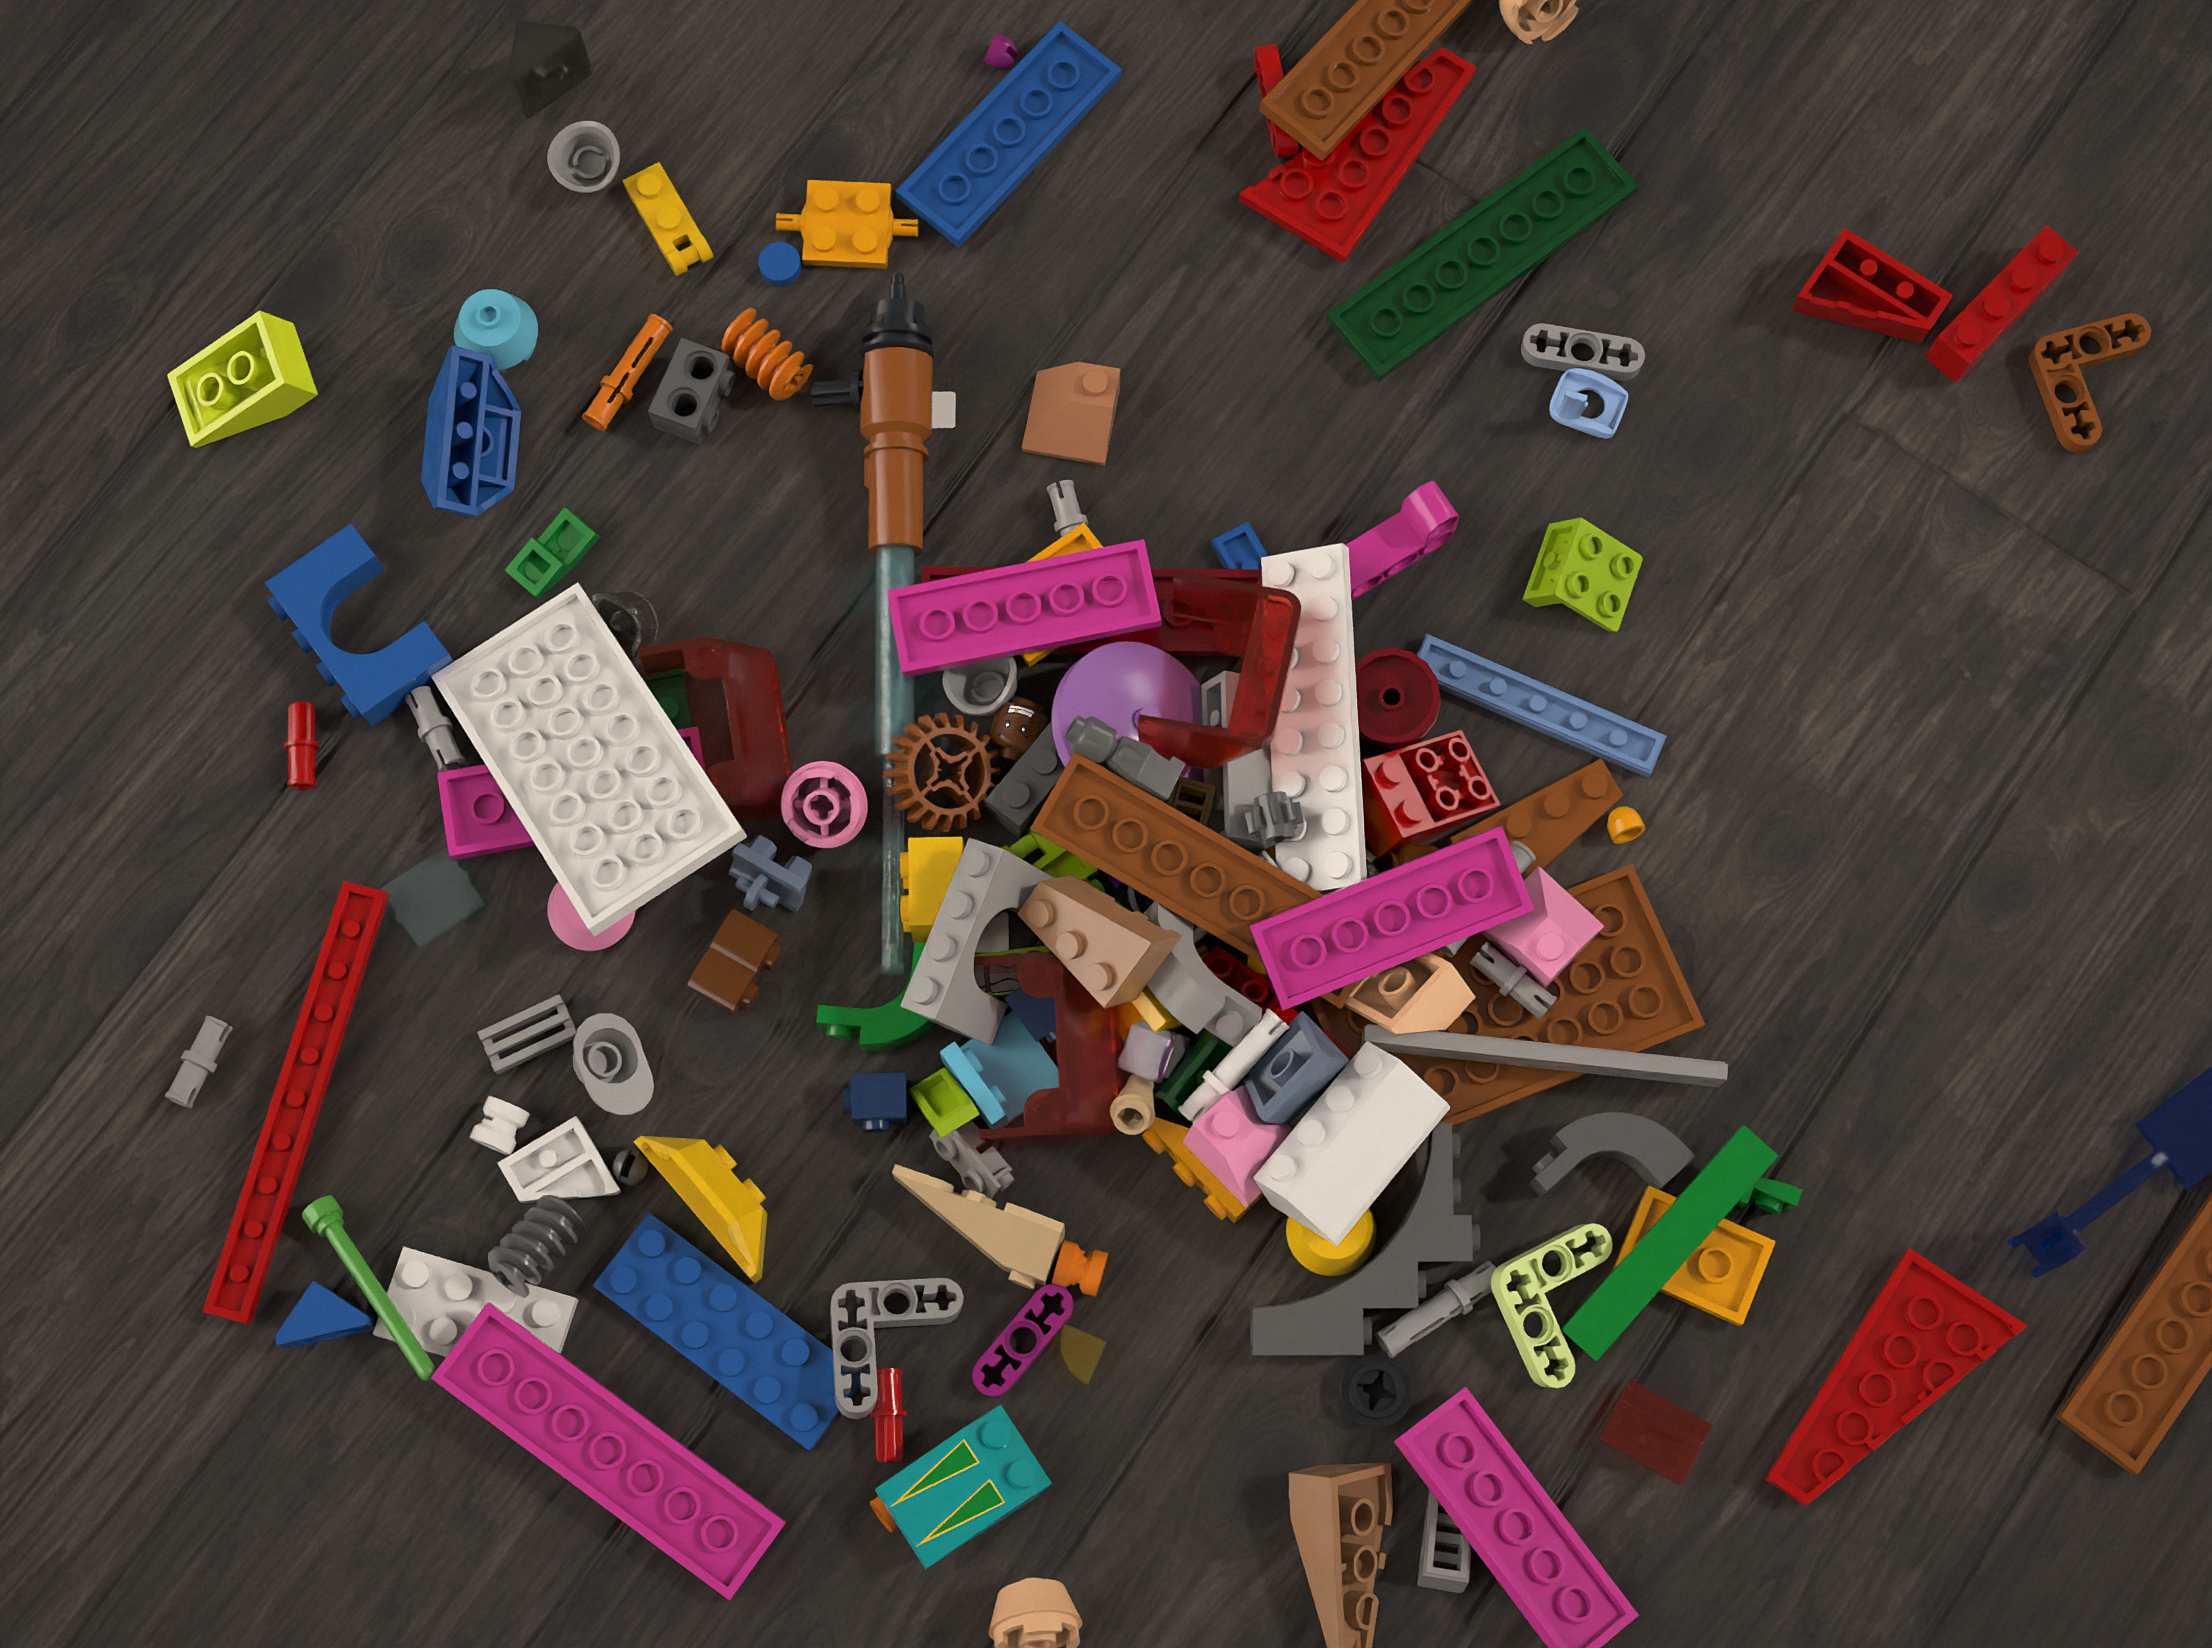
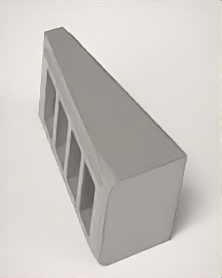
M1429 1490L1417 1585L1425 1588L1462 1593L1469 1583L1472 1546L1461 1531L1460 1535L1436 1531V1525L1452 1528L1458 1527L1448 1514L1438 1513V1506H1441V1504ZM1435 1545L1458 1548V1554L1434 1551ZM1433 1564L1454 1567L1456 1570L1433 1567Z

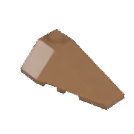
M1391 1463L1318 1465L1289 1472L1291 1523L1327 1648H1372L1379 1604L1376 1595L1373 1594L1377 1568L1384 1569L1386 1558L1385 1553L1379 1552L1383 1525L1391 1526L1393 1513Z

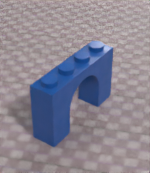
M349 524L266 581L265 584L274 595L267 601L282 622L290 617L298 627L291 634L304 652L308 654L315 650L322 662L316 665V668L330 687L339 683L346 692V695L340 698V700L352 717L356 720L363 715L369 725L373 727L406 704L405 696L407 694L412 695L411 691L413 689L433 685L435 682L431 676L454 661L425 621L386 648L375 653L352 654L333 645L330 626L337 606L349 594L384 571L375 554L354 526Z

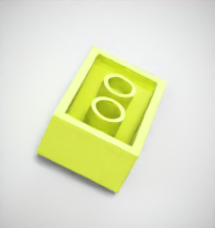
M258 311L167 374L190 445L195 448L285 417L318 395L294 323L262 311Z

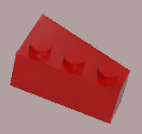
M1844 228L1797 296L1791 311L1922 344L1953 295Z

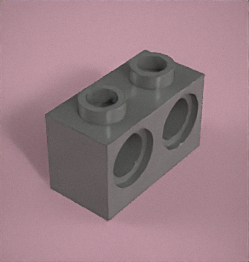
M681 338L648 410L653 427L700 445L705 433H711L716 426L719 416L717 407L722 395L727 397L735 382L736 374L733 372L729 355ZM707 369L713 371L711 376L706 379L699 380L693 378L700 370ZM685 406L696 408L695 412L689 416L682 417L677 415V412Z

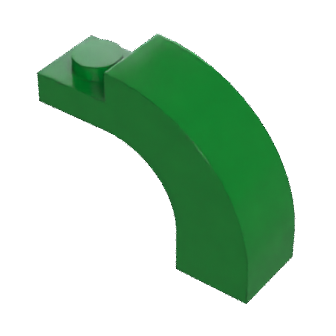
M914 943L911 976L905 989L897 998L886 1005L870 1009L818 1005L816 1023L819 1030L826 1032V1037L836 1040H852L853 1034H860L859 1045L862 1052H882L896 1049L915 1041L927 1033L936 1023L900 1007L926 943Z

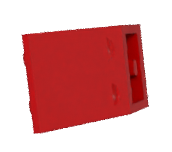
M1462 730L1368 758L1361 762L1364 834L1376 859L1386 857L1388 852H1394L1395 849L1404 843L1421 844L1501 806Z

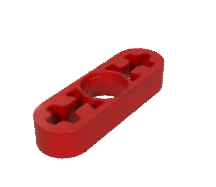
M1276 44L1254 47V63L1262 100L1284 78ZM1266 117L1276 158L1297 155L1298 142Z

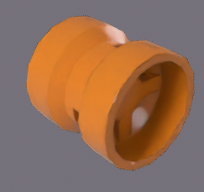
M1064 1240L1052 1284L1066 1288L1069 1285L1075 1286L1076 1283H1079L1082 1293L1096 1297L1108 1253L1095 1249L1089 1252V1255H1085V1251L1081 1250L1077 1243Z

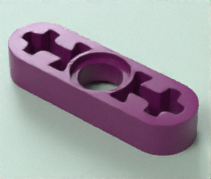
M1048 1284L1041 1287L974 1366L972 1378L976 1389L982 1395L989 1398H998L1008 1393L1067 1323L1073 1313V1299L1066 1288L1056 1284ZM1060 1295L1063 1298L1061 1307L1064 1313L1060 1316L1055 1313L1049 1315L1043 1324L1051 1328V1330L1044 1335L1036 1323L1025 1319L1029 1312H1033L1037 1319L1045 1309V1305L1041 1301L1042 1298L1048 1296L1053 1299ZM1019 1328L1030 1329L1037 1338L1035 1348L1027 1354H1019L1010 1346V1337ZM1000 1347H1003L1006 1354L1012 1360L1022 1364L1017 1370H1014L1009 1363L1001 1374L1005 1380L1004 1384L999 1387L993 1383L987 1388L982 1384L986 1378L982 1370L986 1366L994 1369L999 1365L1003 1357L995 1353Z

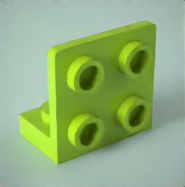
M1583 518L1551 523L1546 531L1522 600L1534 607L1562 603L1610 633L1617 632L1643 558L1640 554Z

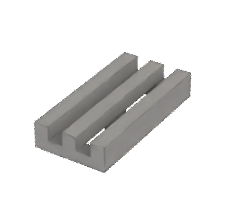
M558 994L477 1033L483 1042L487 1056L491 1060L494 1072L498 1075L573 1040L577 1030L562 997ZM555 1010L558 1011V1014L496 1043L492 1041ZM560 1024H564L565 1030L500 1059L498 1053Z

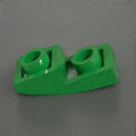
M1759 1178L1729 1213L1733 1209L1739 1211L1748 1205L1750 1197L1756 1199L1754 1204L1764 1211L1778 1215L1781 1214V1211L1787 1213L1797 1207L1803 1190L1779 1181Z

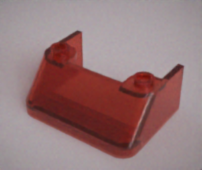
M1175 571L1173 576L1174 616L1215 623L1213 640L1217 649L1223 654L1244 659L1228 728L1139 714L1138 740L1153 746L1152 748L1156 753L1166 759L1174 756L1186 763L1185 765L1214 769L1261 750L1273 741L1300 626L1301 603L1296 595L1287 590Z
M712 637L639 647L638 655L647 674L682 668L683 672L688 671L692 677L700 681L723 679L734 760L716 763L705 774L737 822L782 815L781 796L783 788L789 777L794 773L779 671L773 654L763 647Z
M1039 952L974 957V967L982 973L1018 972L1019 984L1028 995L1039 999L1055 998L1059 1088L1038 1090L1027 1099L1024 1106V1127L979 1129L980 1139L990 1143L1106 1137L1115 1133L1118 1129L1110 1116V1107L1123 1089L1119 1005L1103 1008L1054 953Z

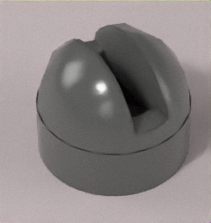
M626 1149L618 1153L614 1158L612 1172L621 1184L633 1187L642 1184L647 1179L650 1165L643 1153L635 1149ZM629 1156H635L636 1158L631 1166L628 1177L622 1176Z

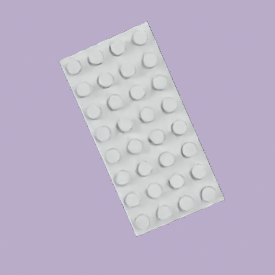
M579 583L571 586L431 676L594 937L747 837Z

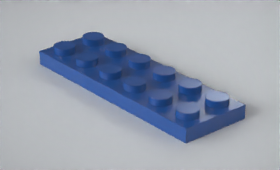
M1059 21L896 190L897 199L959 248L1122 78V69Z
M648 1213L593 1284V1287L810 1452L840 1413L835 1401L832 1350L651 1213ZM841 1371V1375H842V1376H845V1375H847V1374H850V1373H845V1372H842V1371ZM860 1373L851 1374L850 1394L844 1395V1398H851L859 1388Z

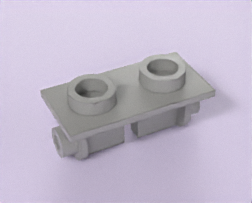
M972 1120L942 1138L939 1137L935 1130L930 1134L929 1137L932 1139L937 1153L944 1160L950 1161L961 1175L962 1182L968 1191L973 1190L992 1199L998 1189L1004 1190L1015 1180L1010 1174L1013 1169L993 1146L982 1154L976 1150L987 1138Z

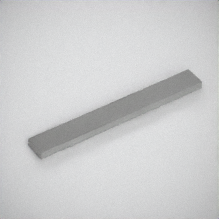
M1367 1024L1364 1027L1360 1047L1361 1049L1368 1041L1386 1052L1712 1087L1721 1086L1727 1080L1728 1064L1721 1061L1438 1031L1394 1034L1379 1025Z

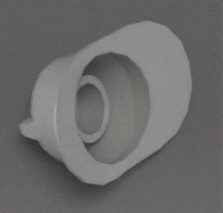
M598 1013L585 1019L577 1028L573 1040V1067L578 1078L584 1083L593 1102L603 1110L616 1115H632L643 1110L652 1098L654 1083L650 1067L635 1029L624 1018L612 1013Z

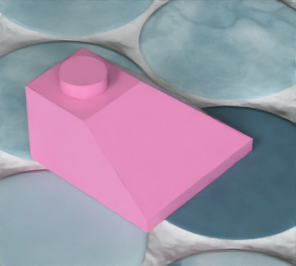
M1538 866L1524 880L1535 910L1481 931V933L1518 967L1520 965L1524 966L1528 970L1526 975L1545 989L1604 928V925Z
M1244 1084L1226 1094L1191 1126L1183 1143L1247 1207L1263 1193L1253 1177L1293 1129L1289 1125L1269 1123L1262 1120Z

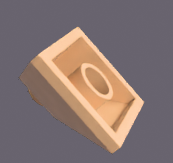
M1429 952L1358 980L1344 1006L1394 1034L1446 1030L1476 997L1452 963Z

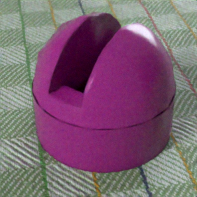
M996 32L983 63L1000 70L1012 66L1014 63L1013 58L1017 57V49L1014 42Z

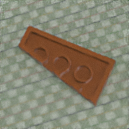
M1599 759L1454 835L1449 839L1448 843L1452 845L1487 830L1502 826L1509 845L1513 841L1521 842L1536 857L1534 862L1530 863L1521 874L1524 881L1538 866L1544 869L1558 858L1568 846L1622 799L1623 794L1603 760Z

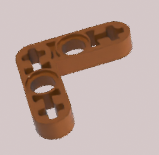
M2134 313L2123 314L2046 335L2040 338L2031 350L2028 358L2030 368L2059 442L2069 452L2084 453L2090 450L2102 433L2100 419L2080 370L2139 353L2151 336L2150 325L2142 316ZM2125 328L2128 333L2137 334L2133 342L2130 337H2122L2116 339L2112 345L2111 339L2117 338ZM2080 338H2094L2100 345V353L2094 355L2085 353L2079 345ZM2068 346V353L2060 355L2054 364L2050 358L2043 359L2042 357L2046 349L2050 355L2062 353ZM2066 385L2072 388L2076 396L2075 401L2064 403L2058 400L2054 392L2055 387ZM2080 409L2081 411L2074 417L2073 413ZM2076 424L2080 430L2087 429L2089 432L2084 440L2080 434L2073 435L2071 432Z

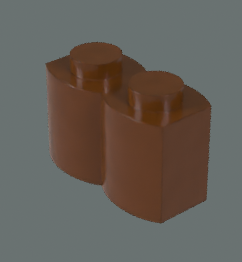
M732 909L720 926L710 947L695 968L687 986L691 991L736 1016L742 1007L749 1010L761 990V987L756 985L759 977L765 969L771 972L782 956L783 948L779 947L782 940L780 935L739 911Z

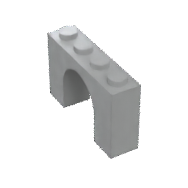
M969 838L900 1007L953 1032L991 1046L1008 1004L984 993L976 983L974 955L979 938L986 925L997 913L1004 909L1018 913L1040 881L1054 878L1005 849Z

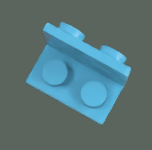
M1011 1011L1002 1018L991 1046L971 1039L960 1048L954 1041L940 1051L942 1062L972 1100L993 1134L1065 1083L1062 1073L1039 1041H1035L1014 1011Z

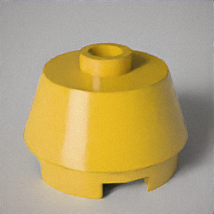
M1369 1207L1337 1247L1289 1216L1286 1225V1235L1290 1250L1305 1268L1320 1275L1340 1276L1356 1270L1369 1258L1375 1246L1377 1227L1373 1212Z

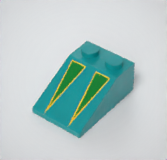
M999 1405L878 1486L875 1491L926 1570L1038 1497L1052 1482L1003 1407Z

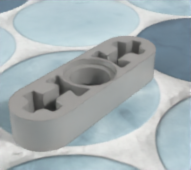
M1544 323L1531 326L1525 332L1521 344L1523 358L1533 366L1560 371L1582 368L1619 381H1627L1636 377L1645 359L1643 347L1632 338ZM1537 338L1545 339V345L1548 346L1545 352L1537 351V345L1535 344ZM1560 341H1566L1562 357L1557 356ZM1578 343H1585L1593 349L1594 357L1589 361H1579L1572 355L1571 347ZM1603 348H1607L1605 363H1599ZM1621 352L1628 353V360H1630L1628 367L1620 365L1618 357Z

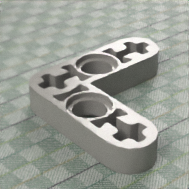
M947 1278L856 1282L844 1284L835 1290L830 1307L834 1389L837 1408L843 1415L853 1419L863 1418L870 1414L876 1406L878 1386L874 1328L938 1325L952 1322L961 1312L964 1297L962 1289L956 1282ZM940 1291L945 1292L947 1299H954V1301L949 1303L948 1310H939L938 1303H924L923 1313H916L918 1303L916 1292H923L922 1301L935 1300L937 1292ZM896 1292L905 1295L910 1303L909 1309L899 1315L888 1312L883 1302L889 1294ZM851 1296L855 1298L856 1304H863V1307L857 1308L856 1327L847 1329V1309L839 1308V1306L844 1305L846 1297ZM864 1325L866 1326V1330H865V1329H862V1328H859V1327H862V1326H864ZM838 1327L845 1328V1329L842 1330V1331H839ZM851 1339L863 1342L867 1349L866 1356L857 1362L846 1360L840 1351L843 1343ZM865 1370H868V1371H869V1375H868V1374H865V1373H860V1372H863V1371H865ZM841 1371H842V1372H845V1373H850V1374H847V1375H845V1376H842V1375H841ZM860 1373V1391L864 1394L869 1393V1396L863 1398L862 1405L854 1406L851 1398H844V1395L850 1394L851 1374Z

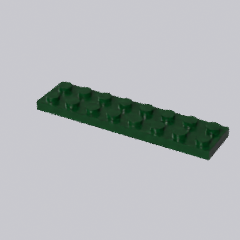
M1585 126L1327 313L1326 321L1380 382L1636 194L1639 186Z

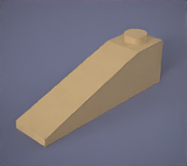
M895 1164L892 1171L894 1179L1001 1269L1009 1272V1281L1029 1289H1034L1036 1283L1043 1286L1047 1284L1065 1238L1064 1223L1008 1202L1004 1211L995 1208L997 1203L987 1198L984 1194L973 1190H963L962 1194L953 1191L954 1186L943 1180Z

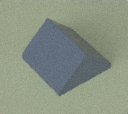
M1302 1011L1288 1025L1290 1028L1279 1037L1243 1077V1082L1259 1117L1265 1122L1289 1125L1350 1062L1310 1017Z

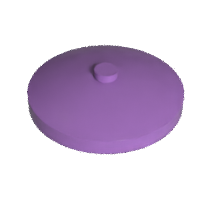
M1127 641L1115 642L1091 651L1073 664L1066 672L1057 688L1052 707V732L1057 752L1064 767H1066L1074 753L1071 748V742L1064 738L1069 725L1077 715L1084 719L1093 716L1117 731V739L1124 735L1153 746L1152 748L1156 753L1166 759L1174 756L1186 763L1180 774L1181 777L1204 782L1202 687L1192 673L1176 658L1147 644ZM1179 795L1178 800L1185 801L1189 797Z

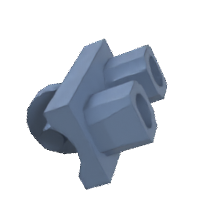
M757 835L747 846L739 842L732 851L734 859L729 875L738 879L735 887L747 893L743 906L753 911L760 902L772 908L777 903H780L797 913L804 901L806 885L811 875V863L798 856H792L785 867L778 865L772 861L776 856L777 847L772 841L761 835Z

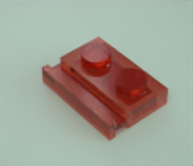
M1629 1380L1597 1440L1681 1486L1713 1425L1640 1384Z

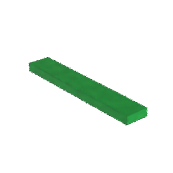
M1741 1125L1564 1324L1561 1331L1591 1358L1597 1361L1779 1155L1745 1125Z

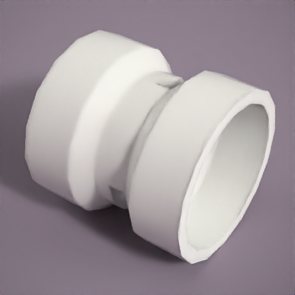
M488 1096L483 1107L486 1116L481 1123L474 1126L469 1138L490 1149L510 1156L517 1144L515 1140L516 1130L525 1126L530 1114L508 1102Z

